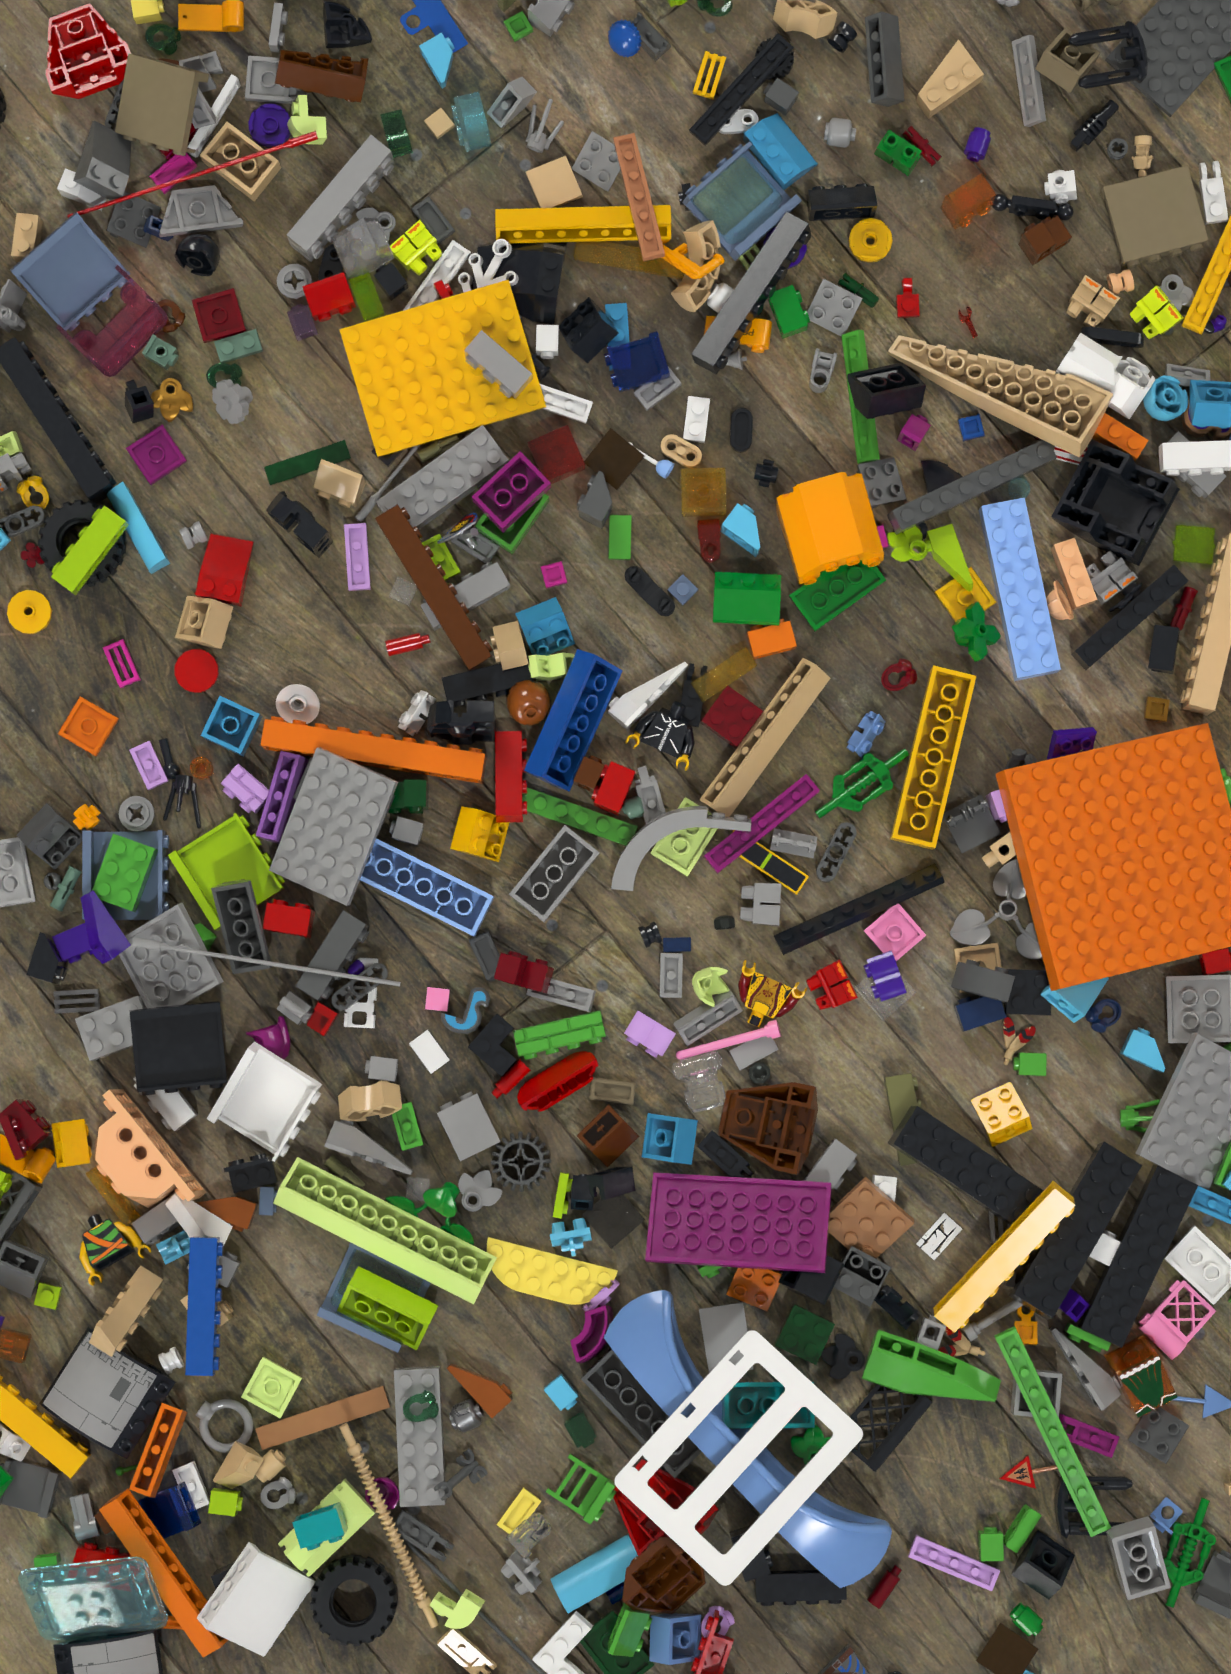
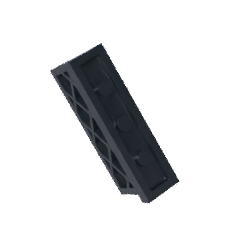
M877 1384L850 1416L852 1420L855 1419V1423L858 1425L857 1415L861 1411H870L871 1424L858 1426L860 1428L871 1427L873 1440L859 1441L857 1444L858 1451L853 1448L851 1452L874 1472H877L933 1403L925 1395H917L919 1398L914 1404L904 1405L903 1393L900 1392L901 1405L888 1406L887 1393L899 1391L887 1390L886 1387H884V1391H878L881 1385ZM884 1393L885 1407L872 1408L871 1398L875 1394ZM869 1402V1407H870V1408H865V1409H863V1408L866 1406V1404ZM911 1407L905 1414L904 1408ZM902 1408V1419L899 1422L890 1423L888 1409ZM886 1409L887 1423L874 1424L873 1410ZM887 1425L888 1436L885 1439L875 1440L874 1426ZM890 1425H896L893 1428V1430L890 1431ZM876 1442H882L876 1449ZM873 1443L874 1453L869 1459L861 1454L860 1444Z

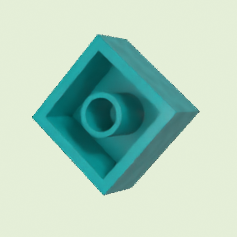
M340 1502L296 1516L292 1522L300 1549L306 1547L307 1551L320 1547V1544L327 1540L329 1543L342 1540L348 1529Z

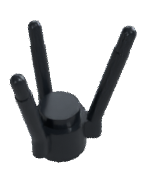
M187 775L175 776V782H172V790L163 816L164 821L168 819L175 794H178L176 812H180L183 795H189L191 791L196 825L198 829L201 828L196 794L197 784L193 783V777Z

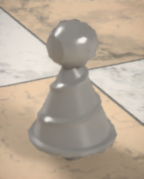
M739 348L729 355L726 365L743 370V361H747V356L743 357L742 351Z

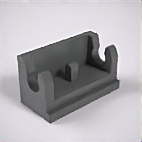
M640 12L637 13V17L633 21L629 20L640 32L641 47L655 62L671 48L670 43L660 35Z

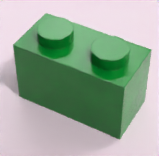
M793 285L776 290L771 298H767L782 339L807 330V323H810L809 315L806 310H802L800 305L803 302L799 290L795 291Z

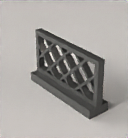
M0 1164L6 1173L10 1172L14 1175L11 1180L20 1179L25 1183L18 1192H13L11 1185L8 1194L1 1197V1199L6 1197L10 1199L8 1210L0 1212L1 1249L4 1240H8L43 1187Z

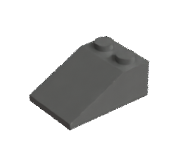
M92 121L73 181L109 200L122 197L129 179L131 141L123 139L121 134L108 127Z

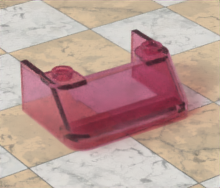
M118 265L115 269L128 281L120 292V297L126 306L97 336L90 330H81L72 338L60 325L56 327L71 344L108 377L118 374L148 343L153 334L156 335L166 325L168 320L166 312Z

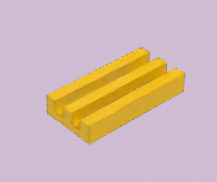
M705 51L693 94L714 100L726 61L725 56L720 57L718 54H710V52ZM708 59H711L712 61L703 86V90L700 91L699 86L704 74ZM716 61L720 62L711 93H707Z

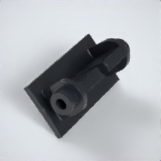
M883 1286L874 1301L907 1330L912 1322L919 1318L918 1310L907 1301L902 1303L903 1297L892 1286Z

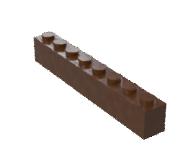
M397 504L376 517L375 520L470 671L491 658L490 652L493 649L486 639L482 641L478 635L481 632L475 620L470 622L467 614L470 613L463 601L461 603L457 601L455 597L458 594L452 583L447 584L443 576L446 573L441 565L434 564L431 559L434 554L428 545L423 546L420 538L423 536L416 526L411 527L408 522L411 517L405 507L400 509Z

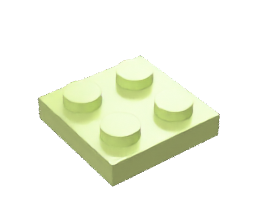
M262 1357L241 1398L281 1418L302 1377Z

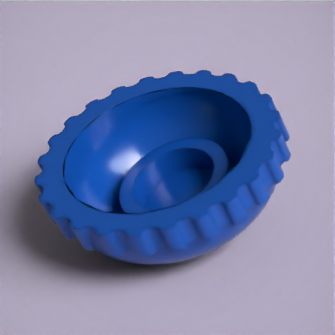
M620 20L612 24L608 31V41L612 50L623 57H630L638 53L642 41L637 27L627 20Z

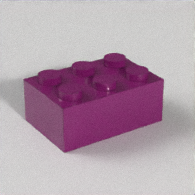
M520 451L472 496V501L504 533L551 488V482Z

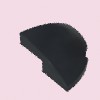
M324 1L323 19L326 48H346L371 43L370 31L361 18H358L357 21L352 14H349L350 9L346 6Z
M934 460L921 461L927 493L963 477L945 463Z

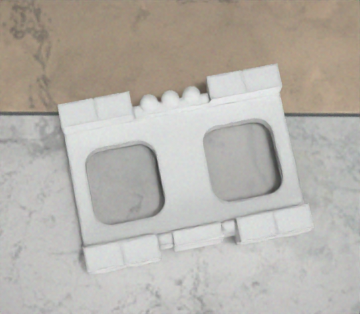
M354 986V990H355V989H366V987H363V986ZM348 987L346 991L349 993L345 995V999L349 998L350 996H352L353 998L354 996L351 993L350 988ZM377 987L368 993V1001L366 1003L356 1002L345 1010L347 1013H344V1027L375 1028L376 1015H373L374 1001H377ZM353 1012H366V1024H353Z

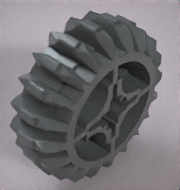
M522 1131L518 1132L519 1138L515 1139L513 1133H510L511 1141L508 1142L507 1138L503 1137L502 1141L505 1145L496 1144V1147L501 1150L500 1153L492 1152L493 1156L498 1157V1160L491 1161L493 1165L498 1164V1168L493 1169L492 1172L497 1173L500 1171L501 1175L496 1179L500 1181L504 1177L506 1179L503 1183L504 1187L510 1182L512 1183V1191L516 1189V1185H520V1192L524 1191V1185H527L530 1191L533 1189L532 1182L536 1186H540V1182L537 1180L538 1177L543 1180L547 1178L542 1174V1171H550L549 1167H544V1163H551V1159H544V1155H548L550 1151L542 1152L541 1148L546 1145L545 1142L538 1146L536 1142L539 1140V1137L536 1136L531 1141L530 1132L527 1133L526 1139L523 1138ZM517 1143L516 1156L503 1159L505 1151L511 1145ZM524 1143L531 1145L537 1151L539 1158L528 1157L525 1154ZM520 1150H522L523 1159L533 1161L528 1162L527 1165L524 1164L525 1167L522 1168V1174L519 1164L509 1162L515 1161V1158L519 1159L517 1156L520 1155ZM503 1165L514 1166L518 1172V1180L510 1177L505 1172ZM529 1165H539L537 1173L525 1180L526 1167Z

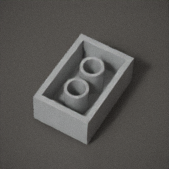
M482 330L464 350L466 362L475 370L479 367L483 371L482 376L491 384L495 381L500 385L499 390L508 398L512 396L516 399L533 379V374Z
M135 996L75 1018L89 1061H95L133 1047L129 1010L146 1009L141 996Z
M1149 1516L1119 1524L1106 1530L1120 1587L1127 1600L1171 1588L1156 1528Z

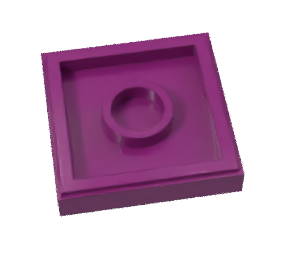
M160 425L126 448L150 485H153L187 462L163 425Z

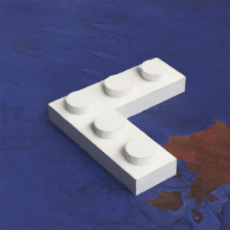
M575 1611L535 1654L532 1660L547 1674H584L566 1656L592 1629L593 1625Z

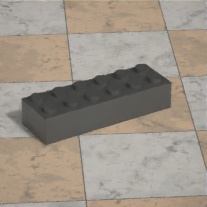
M612 1348L581 1376V1380L643 1445L669 1418L625 1367ZM687 1437L662 1466L675 1478L702 1451Z

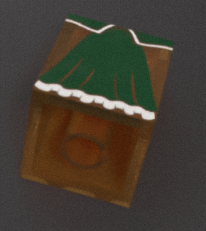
M1144 1335L1124 1344L1122 1348L1119 1347L1104 1355L1113 1375L1121 1386V1390L1130 1408L1137 1417L1147 1415L1152 1410L1166 1405L1171 1400L1177 1398L1159 1355Z

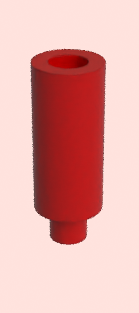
M420 633L385 641L389 656L422 649L423 644L431 643L429 634L420 636Z
M519 1059L495 1083L497 1087L491 1093L497 1099L503 1093L507 1095L531 1070Z

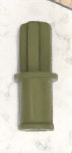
M458 435L445 437L439 441L435 440V443L417 450L422 463L443 454L460 442Z
M332 1155L324 1164L338 1178L360 1189L364 1187L365 1183L351 1171V1167L347 1168L335 1155Z

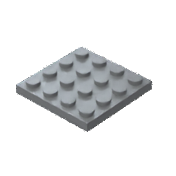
M183 903L175 905L125 935L131 946L121 952L119 956L146 1008L185 1005L224 982L211 956L174 950H161L159 952V950L132 946L133 938L135 937L162 941L171 946L207 951Z

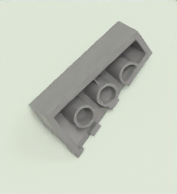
M537 0L535 5L531 4L527 9L528 21L532 26L551 37L554 31L557 33L561 28L564 15H569L574 8V0Z

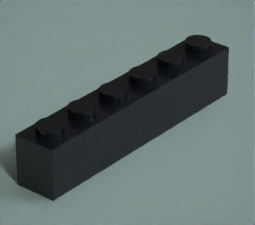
M1173 565L1071 655L1086 671L1185 585L1188 579Z

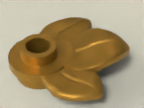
M175 378L165 379L161 383L160 389L151 394L154 408H160L162 416L168 422H172L180 410L186 412L193 411L191 395L187 391L182 390L181 383ZM168 385L174 386V393L167 391Z

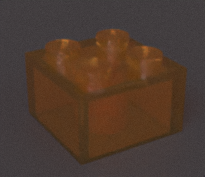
M981 173L946 195L941 210L954 229L960 226L963 229L973 222L972 218L977 215L982 217L991 210L990 207L994 204L993 201L996 194Z

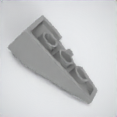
M334 1121L324 1147L350 1156H359L366 1161L380 1163L387 1168L412 1175L413 1169L358 1127L353 1126V1121Z

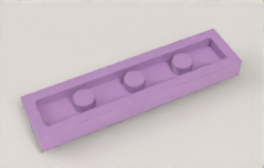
M918 1535L915 1536L908 1554L909 1558L989 1591H993L1000 1573L998 1568Z

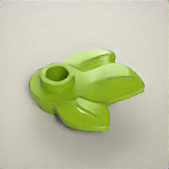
M916 526L897 535L895 532L887 534L888 543L894 548L891 557L900 562H906L910 559L920 561L926 557L928 552L927 545L922 540V532Z

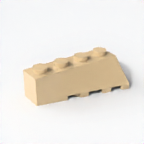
M140 1266L126 1284L124 1293H119L112 1307L110 1306L107 1309L102 1320H99L96 1324L89 1343L111 1357L116 1350L121 1352L127 1343L125 1338L128 1333L132 1335L137 1329L139 1317L142 1316L144 1318L151 1308L149 1303L152 1299L156 1301L163 1291L160 1288L163 1279Z

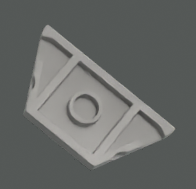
M215 185L172 190L159 236L167 237L237 228L243 226V220L236 216L231 209L232 206L222 197L221 192Z

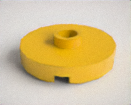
M868 218L854 225L848 241L849 248L855 257L861 261L871 263L885 258L891 249L893 240L892 233L884 222ZM871 238L874 240V243L868 244L866 240Z
M25 590L12 597L8 604L7 616L9 622L16 630L23 634H35L48 626L52 616V608L43 594L33 590ZM32 608V614L26 615V609Z

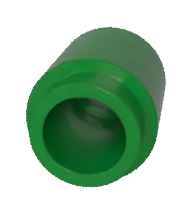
M1019 1603L1009 1614L1012 1622L1028 1637L1031 1635L1036 1636L1043 1628V1619L1028 1605L1024 1606L1022 1603Z

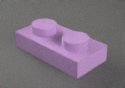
M147 741L129 750L148 790L169 781L151 741Z

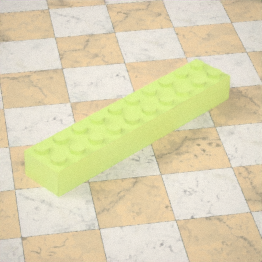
M299 1157L296 1158L280 1185L273 1202L472 1304L475 1303L497 1257Z

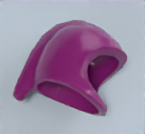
M283 1016L278 1017L277 1024L246 1032V1035L253 1037L256 1043L283 1060L289 1055L290 1037Z

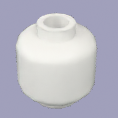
M726 283L714 284L710 290L711 294L708 297L707 305L719 313L734 289Z

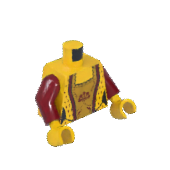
M747 960L743 962L738 984L740 1000L745 1003L744 1007L752 1010L747 1022L754 1026L760 1027L764 1016L771 1019L782 1017L795 1007L807 991V987L804 991L797 989L799 982L791 988L755 972L756 963H754L752 968H747Z

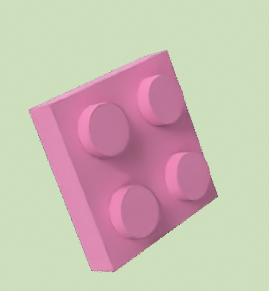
M899 903L890 907L864 930L865 934L882 953L892 951L895 961L899 960L926 936Z

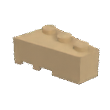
M959 39L918 93L916 103L928 119L981 83L984 73Z

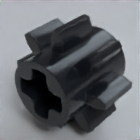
M764 459L763 464L757 463L754 479L759 480L758 486L769 488L770 483H776L779 467L773 466L774 461Z

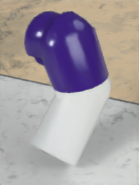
M358 958L349 966L348 973L359 975L372 964L378 963L379 960L377 958Z

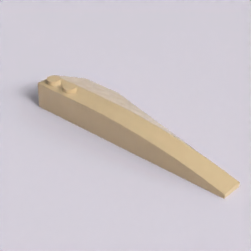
M899 335L888 350L890 356L965 401L1079 458L1091 441L1113 397V393L1075 375L1066 374L1065 376L1056 374L1054 370L1047 369L1043 371L1034 369L1032 365L1025 364V366L1014 364V361L979 353L977 356L969 354L968 351L962 349L958 351L947 349L946 346L940 344L937 346L926 344V341Z

